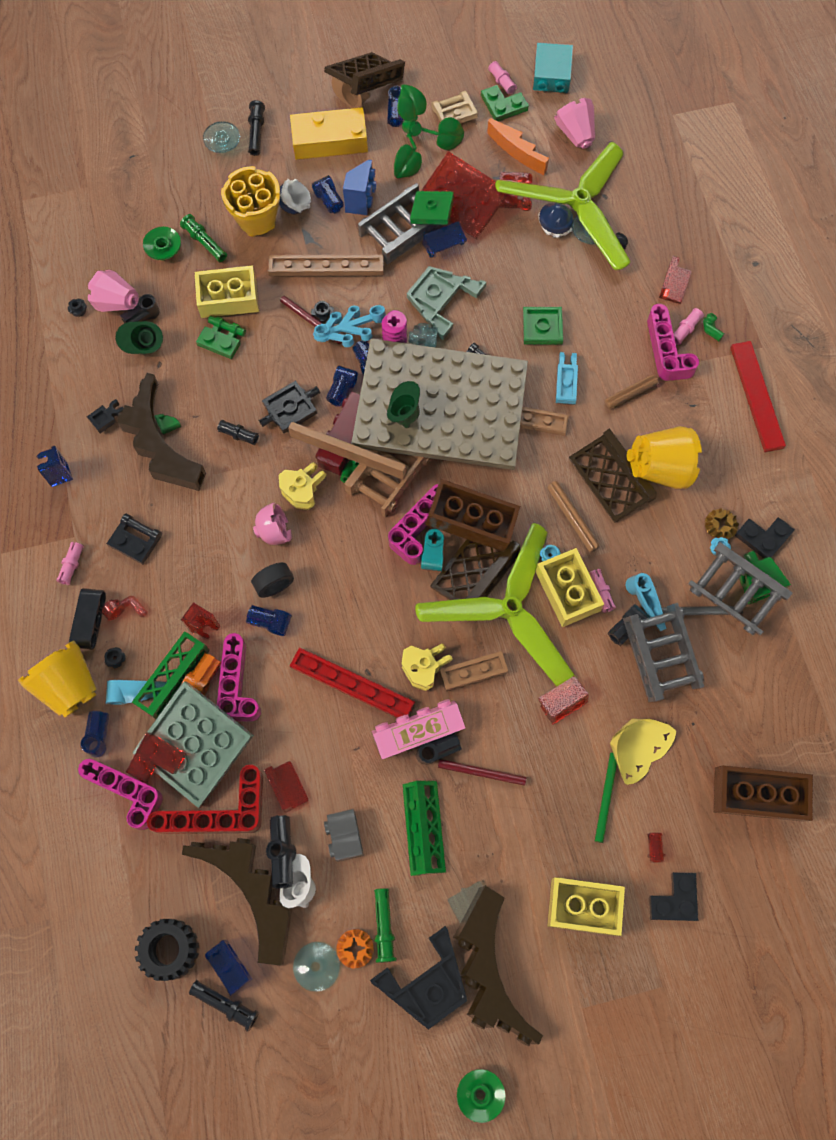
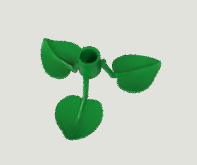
M405 84L401 85L397 109L399 116L404 119L402 129L407 133L406 137L409 138L412 147L405 144L398 150L394 161V176L396 178L413 176L421 168L422 156L419 152H416L417 147L412 136H418L421 131L438 135L436 140L437 146L444 150H451L457 147L464 137V130L460 122L452 117L444 118L438 126L439 132L423 128L416 120H418V115H422L426 111V98L420 90Z

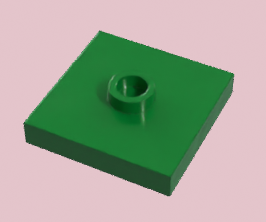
M416 191L410 216L411 224L448 225L454 192Z
M523 307L524 344L563 345L562 307Z

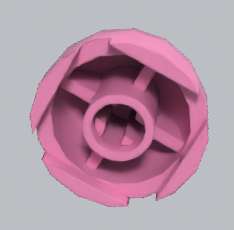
M271 503L260 509L255 518L256 526L253 527L257 538L261 537L269 545L284 544L292 539L291 529L286 531L285 523H288V520L278 504Z

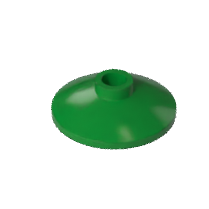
M170 227L154 228L143 239L145 253L155 260L169 259L176 255L181 247L179 234Z
M476 1069L470 1071L461 1079L457 1088V1103L461 1112L471 1121L477 1123L489 1122L495 1119L504 1107L505 1089L501 1080L494 1073L485 1069ZM478 1090H483L485 1092V1097L483 1099H478L476 1097V1092Z

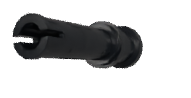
M254 100L249 103L250 115L248 116V122L250 124L248 153L252 156H258L260 154L261 126L264 124L263 112L265 111V105L261 101Z
M198 980L193 983L189 990V995L226 1015L228 1021H235L242 1025L247 1032L251 1030L259 1015L257 1010L253 1012L243 1006L239 1000L233 1002Z

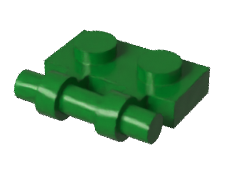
M210 316L208 323L214 326L212 329L205 326L196 344L199 347L232 360L241 344L240 340L236 339V336L244 337L246 329L241 328L236 323H228L221 317ZM221 329L229 331L228 335L221 333Z

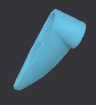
M640 573L628 578L625 584L626 590L630 594L637 596L646 614L649 617L663 614L650 576ZM665 623L655 625L660 631L666 629Z
M107 681L106 704L124 705L132 703L147 681ZM155 681L156 688L164 687L167 683ZM153 693L145 695L141 701L152 698Z

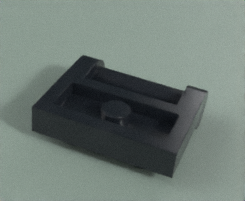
M125 513L106 544L143 565L160 540L162 532L134 520L133 516ZM130 526L149 536L150 539L146 542L127 532V528Z

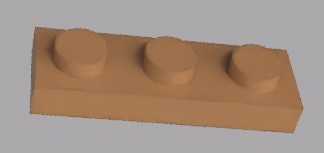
M502 651L440 669L446 691L508 673Z

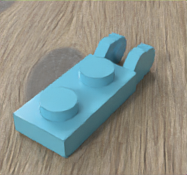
M560 352L557 367L555 403L576 404L577 353H572L570 358L571 365L564 364L565 355L564 352Z

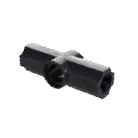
M276 815L271 817L270 820L271 841L266 847V855L271 859L272 887L286 889L292 887L293 884L292 862L296 857V848L291 844L290 817Z

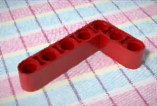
M246 765L242 768L239 780L238 810L155 811L148 816L147 826L151 831L158 834L255 833L259 830L262 823L263 774L254 765ZM250 771H256V779L248 782L246 780L247 774ZM254 793L256 795L255 802L250 805L246 804L245 799L247 795ZM208 816L210 819L209 825L201 828L200 820ZM231 816V826L224 828L222 826L223 819ZM249 816H254L255 824L249 828L245 827V819ZM159 817H163V826L156 829L155 821ZM181 817H186L187 823L185 827L178 828V820Z

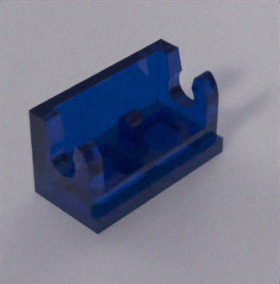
M458 221L425 234L422 243L431 258L440 251L458 244H465L467 238Z
M52 446V449L40 452L36 456L38 459L48 457V461L39 464L37 468L51 487L73 480L68 462L56 446Z
M222 940L205 953L206 959L210 962L230 996L253 980L228 940Z

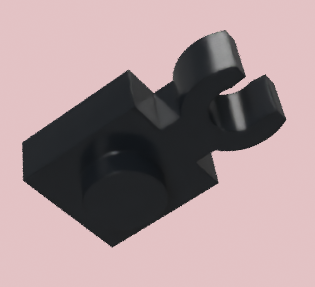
M115 399L109 404L107 409L102 405L86 417L101 434L116 423L114 417H118L119 413L123 411V407L116 410L115 408L120 404Z

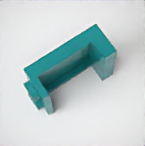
M537 43L533 90L569 92L573 45Z

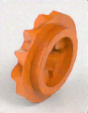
M352 929L340 937L336 952L339 960L346 967L356 969L365 966L371 960L374 945L371 937L366 932ZM353 938H355L358 946L365 947V949L358 951L357 960H355L353 952L345 951V948L352 946Z

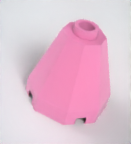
M588 98L579 99L581 103L578 104L575 101L568 103L559 109L556 113L557 116L555 115L554 117L556 124L576 147H582V149L590 147L595 139L594 105L592 100Z
M97 271L88 283V289L91 290V295L88 294V301L95 310L100 312L134 309L138 304L139 295L136 290L115 271Z

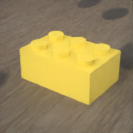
M253 266L195 272L196 300L201 318L259 312L257 282Z
M577 548L537 564L535 572L562 627L601 612L604 602Z
M554 877L551 881L547 926L621 936L625 887Z

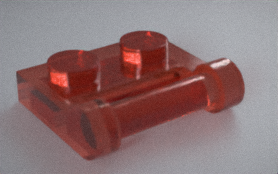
M500 172L499 180L531 184L533 182V175L530 173ZM499 192L498 208H519L523 211L532 209L530 198L523 197V199H518L517 195Z

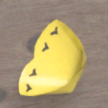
M631 719L613 736L610 745L626 785L634 784L642 779L649 771L651 762L661 759L666 754L675 739L676 730L652 719ZM670 733L665 741L663 734ZM654 746L661 747V749H657L656 753H654ZM643 765L642 768H639V772H637L636 766ZM626 773L628 775H632V777H628V779H626Z

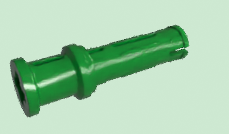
M192 214L182 218L180 227L187 230L193 240H198L219 263L227 258V253L206 233L205 227L195 221V217Z
M375 889L377 935L374 938V942L377 943L378 953L376 963L397 961V957L394 956L393 947L395 936L391 931L389 889Z

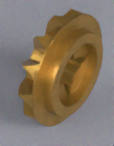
M722 508L713 509L705 519V528L713 538L723 537L728 540L738 530L737 515H733L730 510H723ZM725 518V525L719 530L720 523L718 521Z

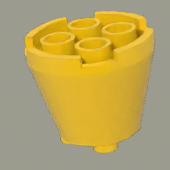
M254 166L243 167L232 172L221 190L223 203L228 212L248 236L254 237L275 228L281 195L276 177L271 172L258 170Z
M678 426L645 435H638L632 448L627 451V460L630 461L634 477L674 489H687L693 485L700 472L697 464L698 453L702 452L699 437L692 428Z
M75 641L65 645L67 647L66 650L60 649L33 666L28 670L29 676H22L18 679V682L24 689L57 715H63L64 717L79 709L78 703H87L97 695L94 692L97 690L82 652Z

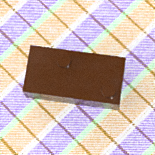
M440 479L425 525L504 552L510 543L521 506Z
M725 765L715 767L713 813L800 822L813 821V774Z

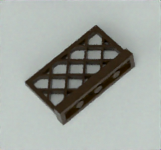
M371 52L325 66L324 72L352 86L351 93L359 95L403 80L405 61L398 59L391 62Z
M610 428L603 432L601 437L569 456V460L614 523L645 503H650L656 499V491L648 480L633 476L630 461L627 460V451ZM603 443L606 448L605 455L593 453L594 447ZM581 455L590 457L588 466L579 465L576 459ZM592 457L604 459L602 469L590 467ZM606 460L615 461L618 464L617 470L605 469ZM589 470L601 472L599 482L590 481L588 478ZM604 473L615 475L614 485L602 483ZM618 476L628 478V487L616 485ZM600 488H612L611 498L602 497L600 495ZM615 489L627 491L625 501L613 499ZM629 492L638 493L642 499L637 503L628 502ZM612 503L623 504V512L615 516L611 510Z
M466 539L430 587L449 600H457L455 591L461 590L468 591V596L465 599L488 597L516 561L521 550L520 544L513 540L504 552H493V548H491V553L479 555L478 547L485 545L476 542L472 543L473 541ZM475 547L477 556L465 558L464 552L466 549ZM493 559V564L490 567L481 568L480 560ZM478 560L479 569L467 571L465 562ZM463 563L464 572L452 574L451 568L454 564ZM480 574L481 579L478 583L469 584L468 575ZM465 576L466 585L454 587L453 578ZM451 579V588L442 589L438 586L442 580Z

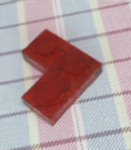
M147 732L126 773L143 783L148 782L156 765L171 774H176L186 753L151 732Z

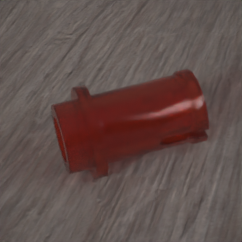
M648 833L649 854L647 857L653 863L664 862L666 854L663 853L662 833Z

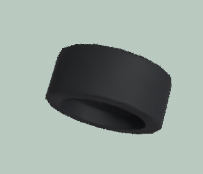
M284 562L269 565L256 573L251 583L258 596L265 598L286 589L292 584L294 577L288 565Z

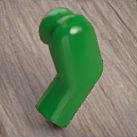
M709 313L703 320L704 331L719 342L725 333L716 328V315Z
M351 460L345 464L340 477L343 483L347 481L359 463Z

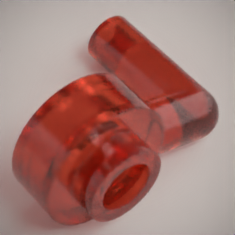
M128 596L121 601L118 599L107 601L103 606L102 614L110 621L119 617L125 608L130 605L140 617H144L147 611L134 596Z

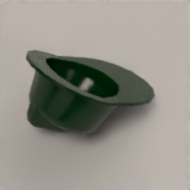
M128 322L118 328L115 340L118 347L126 353L148 354L160 349L163 343V334L159 326L153 322Z
M406 381L394 389L387 410L388 420L409 428L410 424L418 419L420 415L418 404L420 387L417 383Z

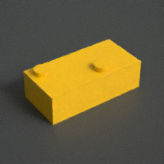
M363 107L290 115L295 160L368 152Z

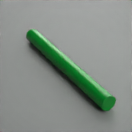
M610 753L594 840L598 843L604 842L617 762L613 753Z

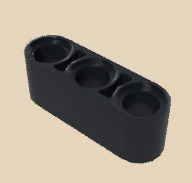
M81 589L69 643L75 641L81 649L93 650L95 648L106 601L104 590Z

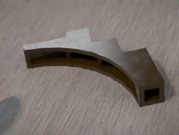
M146 373L145 378L140 382V390L133 399L132 407L125 405L123 411L119 413L118 424L123 432L136 435L133 440V447L138 455L151 458L149 472L154 479L200 491L206 475L203 465L190 461L176 453L164 442L157 430L154 417V401L159 384L154 374Z
M237 838V842L230 841L229 851L226 850L227 846L213 845V849L204 848V843L191 842L190 846L183 845L182 855L200 859L216 866L227 874L243 892L251 907L257 926L259 942L258 963L284 966L292 908L283 906L277 900H273V905L270 904L272 875H268V870L255 869V873H252L256 846L250 844L251 840Z
M486 885L482 886L475 894L453 937L459 941L458 945L463 949L473 950L460 976L466 979L464 983L475 990L480 988L467 1015L473 1019L472 1023L483 1030L485 1027L494 1028L497 1022V1028L508 1034L511 1031L518 1035L517 1040L526 1046H530V1044L539 1045L543 1035L529 1025L515 1009L504 990L498 973L495 957V930L505 897Z

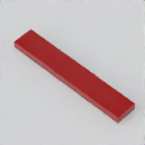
M752 342L732 344L730 348L764 452L784 449L786 444Z
M300 647L290 664V668L395 718L410 715L415 705V701Z

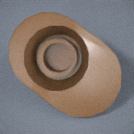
M333 77L332 88L334 93L351 109L361 108L362 104L370 97L369 92L359 95L352 94V86Z

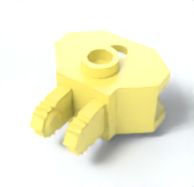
M311 463L304 470H284L279 474V487L282 496L296 509L309 510L315 505L314 492L317 490L316 486L326 477L324 471H320L312 479L309 477L316 471L318 466L316 463Z
M440 644L431 650L428 648L422 650L414 646H409L403 650L402 669L413 687L423 691L433 688L435 674L439 672V668L448 664L453 659L451 655H448L437 662L435 661L434 656L443 652L446 648L444 644Z

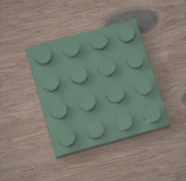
M183 682L132 753L196 807L201 808L254 735L190 683Z

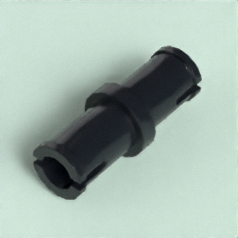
M221 420L217 427L218 432L232 436L237 441L242 440L251 445H256L259 439V433L244 429L240 424L234 425Z

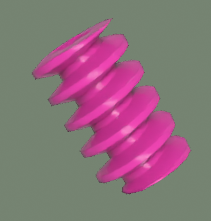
M392 310L382 320V338L385 341L407 343L406 316L400 311Z

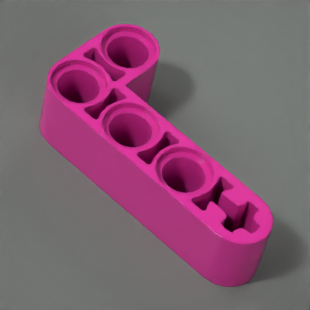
M656 304L650 311L647 323L658 375L664 381L689 379L694 375L699 365V359L694 354L677 353L668 308L663 304Z
M438 484L434 485L388 534L389 547L410 565H416L422 560L423 548L415 538L427 526L425 522L428 513H422L421 510L423 508L430 509ZM413 522L416 523L417 526L414 528L407 527V524ZM401 537L403 540L397 543L393 541V538ZM410 550H416L419 552L415 556H411L408 554Z
M231 633L226 636L223 644L217 706L223 710L226 705L232 704L233 710L227 713L235 721L251 722L260 717L261 708L254 699L241 697L246 644L239 634ZM235 642H238L239 645L235 646L236 655H234V650L231 646L235 645ZM230 663H238L236 669L228 670V666ZM230 683H235V689L227 692L226 686ZM249 705L255 706V711L252 714H245V709Z
M85 759L78 767V773L82 778L133 801L127 814L128 824L138 830L148 828V816L158 811L162 804L163 797L161 792L93 759ZM89 768L99 771V775L88 772ZM114 774L115 781L108 785L107 778ZM134 783V791L131 794H127V786ZM154 792L155 798L153 802L147 804L146 796ZM139 813H143L144 820L137 825L135 818Z

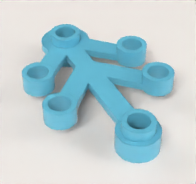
M356 305L348 308V313L343 319L340 312H333L330 314L326 324H319L314 328V339L320 342H326L329 339L340 341L344 347H351L354 344L351 334L360 335L363 341H368L373 337L371 329L356 326L371 321L382 323L383 318L386 316L385 308L381 305L373 306L370 308L369 315L358 318L361 315L360 309ZM339 332H346V333H350V334L342 335V334H338V333H339Z

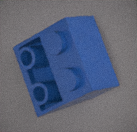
M367 160L346 173L343 185L345 213L368 215L369 208H372L373 196L371 195L372 192L375 193L376 181H374L376 170L372 168V160Z

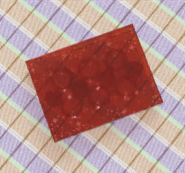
M449 151L421 190L454 192L449 222L476 240L508 195L496 190V181Z

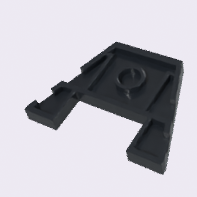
M446 926L428 938L441 957V961L408 985L401 988L388 967L370 980L374 986L428 1030L468 1001Z

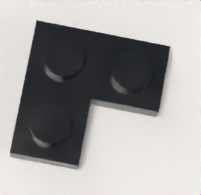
M779 517L766 531L751 519H748L734 536L765 559L772 557L795 529Z
M671 873L672 896H649L650 920L698 921L696 873Z

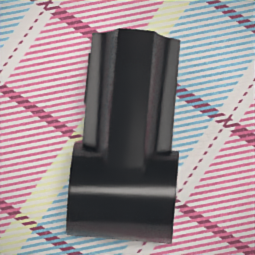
M144 294L139 298L135 308L127 310L120 315V318L124 323L143 322L147 319L157 318L160 309L154 296Z
M636 604L631 606L622 616V619L607 633L610 639L620 647L629 639L623 621L624 618L638 614L642 620L650 618Z
M454 732L423 744L418 748L416 757L421 764L428 765L462 749L459 739ZM424 748H429L432 751L433 756L430 760L423 758L422 750Z

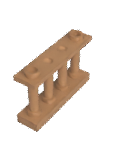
M371 449L369 450L381 456L403 463L385 451ZM414 456L417 458L416 462L412 467L406 465V475L400 483L379 470L359 463L344 483L345 492L352 496L355 491H361L383 505L381 507L382 516L386 517L389 512L392 513L396 509L399 498L424 465L427 466L432 458ZM372 475L394 489V491L387 499L364 484L365 478Z

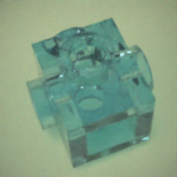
M420 323L418 326L415 325L413 331L409 332V343L436 348L438 327H430L426 323Z

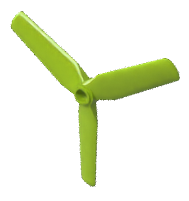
M610 142L582 175L579 186L574 191L512 181H496V190L501 193L569 204L577 212L580 222L614 270H621L630 264V259L602 211L591 200L599 194L623 156L622 149L616 143Z
M531 524L508 577L506 595L503 600L478 597L416 604V615L421 622L493 620L498 617L508 620L514 636L560 691L567 690L576 682V676L538 621L522 608V600L529 593L540 559V551L547 537V531L539 524ZM507 604L512 606L513 611L508 608Z

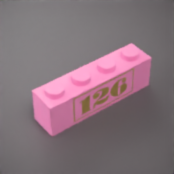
M450 699L437 703L438 707L433 709L425 707L418 710L414 716L403 715L396 718L397 722L388 725V722L375 726L376 730H373L372 734L381 758L385 759L465 729L457 703L455 701L450 702Z

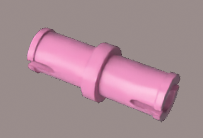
M497 61L492 62L488 70L496 78L497 84L501 85L509 95L513 94L517 86L509 78V73L504 71Z
M693 309L689 316L680 322L679 328L674 332L676 345L681 344L686 336L694 331V327L700 319L704 317L700 309Z
M74 542L70 543L66 558H63L61 562L63 566L56 580L63 585H70L74 570L79 566L78 560L84 548L82 544L75 542L74 545Z
M597 569L589 572L604 602L603 613H606L607 609L608 612L614 610L616 606L609 593L610 587L606 585L601 570Z

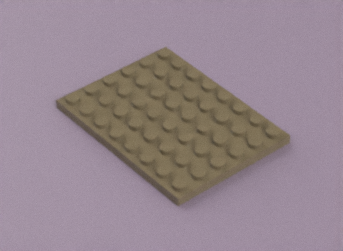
M370 339L351 444L364 449L514 470L528 361ZM414 381L420 387L418 403L420 415L415 422L410 424L409 428H405L397 422L388 420L387 410L394 389L403 382Z

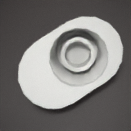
M296 854L292 862L293 884L292 887L286 889L280 888V902L287 908H294L296 906L307 908L315 895L316 886L311 878L309 860L304 855Z

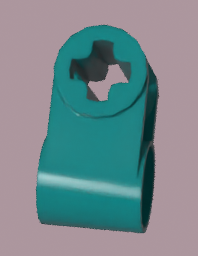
M431 529L426 533L421 569L442 571L444 535L438 529ZM432 538H436V544L432 543Z

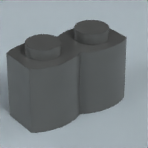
M354 809L327 815L328 821H324L326 835H331L332 843L328 844L330 857H335V860L340 862L364 856Z

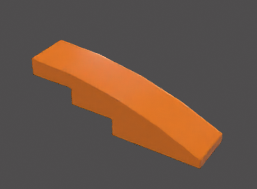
M491 118L488 120V135L504 151L528 168L542 175L546 173L549 158L535 152L536 145L523 140V132Z

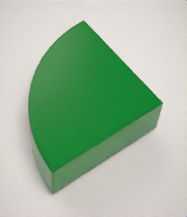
M164 414L154 416L163 435L181 427L175 417Z

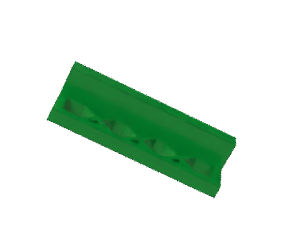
M184 631L132 703L154 719H157L181 686L186 675L189 672H193L204 653L210 651L208 647ZM186 639L195 644L190 651L182 652L181 646ZM179 658L180 665L178 668L169 670L168 663L171 659ZM166 675L167 683L164 687L156 688L155 681L157 678ZM153 693L154 700L148 708L140 703L145 695Z
M413 781L402 784L410 875L446 873L437 781ZM424 787H430L431 796L429 799L425 796ZM428 809L432 812L433 819L431 822L427 818ZM430 832L435 836L433 845L429 841ZM433 855L437 859L438 868H432L431 858Z

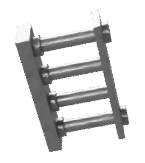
M417 183L412 187L406 188L399 196L358 223L359 236L361 238L369 233L383 247L382 255L387 265L443 226L442 224H411V214L405 207L412 202L414 203L416 191H419ZM398 212L412 228L403 232L390 217ZM384 223L398 238L388 242L375 228Z
M719 542L713 550L716 552L715 560L697 584L692 580L688 583L691 586L689 590L698 597L701 595L705 596L745 625L743 629L754 636L756 633L761 635L764 631L758 628L760 623L777 601H781V599L788 600L793 592ZM729 561L735 565L733 567L734 571L716 595L713 596L704 588L723 562ZM746 573L753 578L751 580L752 584L733 609H731L722 600L740 576H744ZM765 586L771 590L769 593L770 597L750 622L741 616L740 613L757 590Z
M678 603L666 606L668 613L643 620L639 618L638 614L623 619L648 702L664 699V691L691 684L692 689L704 687V676L698 668L683 620L684 612ZM671 621L674 634L649 641L645 638L643 632L645 628ZM678 642L680 655L656 662L652 660L651 649ZM684 663L688 675L663 683L658 680L656 674L658 670Z

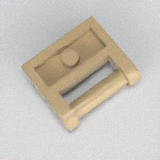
M466 91L443 101L431 103L433 112L436 113L440 122L444 118L452 117L461 124L477 118L478 115Z

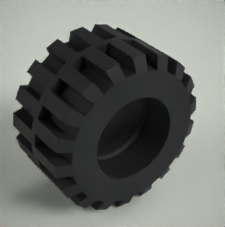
M160 919V921L150 923L151 926L145 927L142 930L144 932L143 935L138 936L137 941H139V945L135 946V951H138V956L135 957V960L140 963V966H138L140 971H145V976L148 978L152 977L156 981L175 980L186 975L188 970L195 965L194 960L198 959L199 955L197 953L199 943H196V938L198 937L196 933L192 932L193 928L190 925H186L185 922L176 919ZM165 935L174 936L179 944L178 956L171 964L161 963L156 955L157 943Z

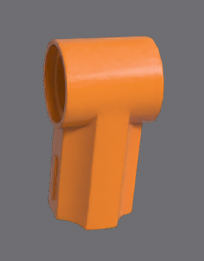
M204 653L193 672H189L182 683H190L205 696L210 687V681L220 667L221 662L210 654Z

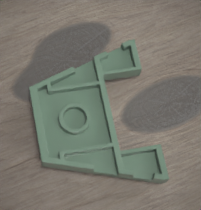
M429 266L407 292V298L437 335L444 340L452 330L453 323L439 315L459 289L477 299L485 289L487 282L471 280V277L452 275V272Z

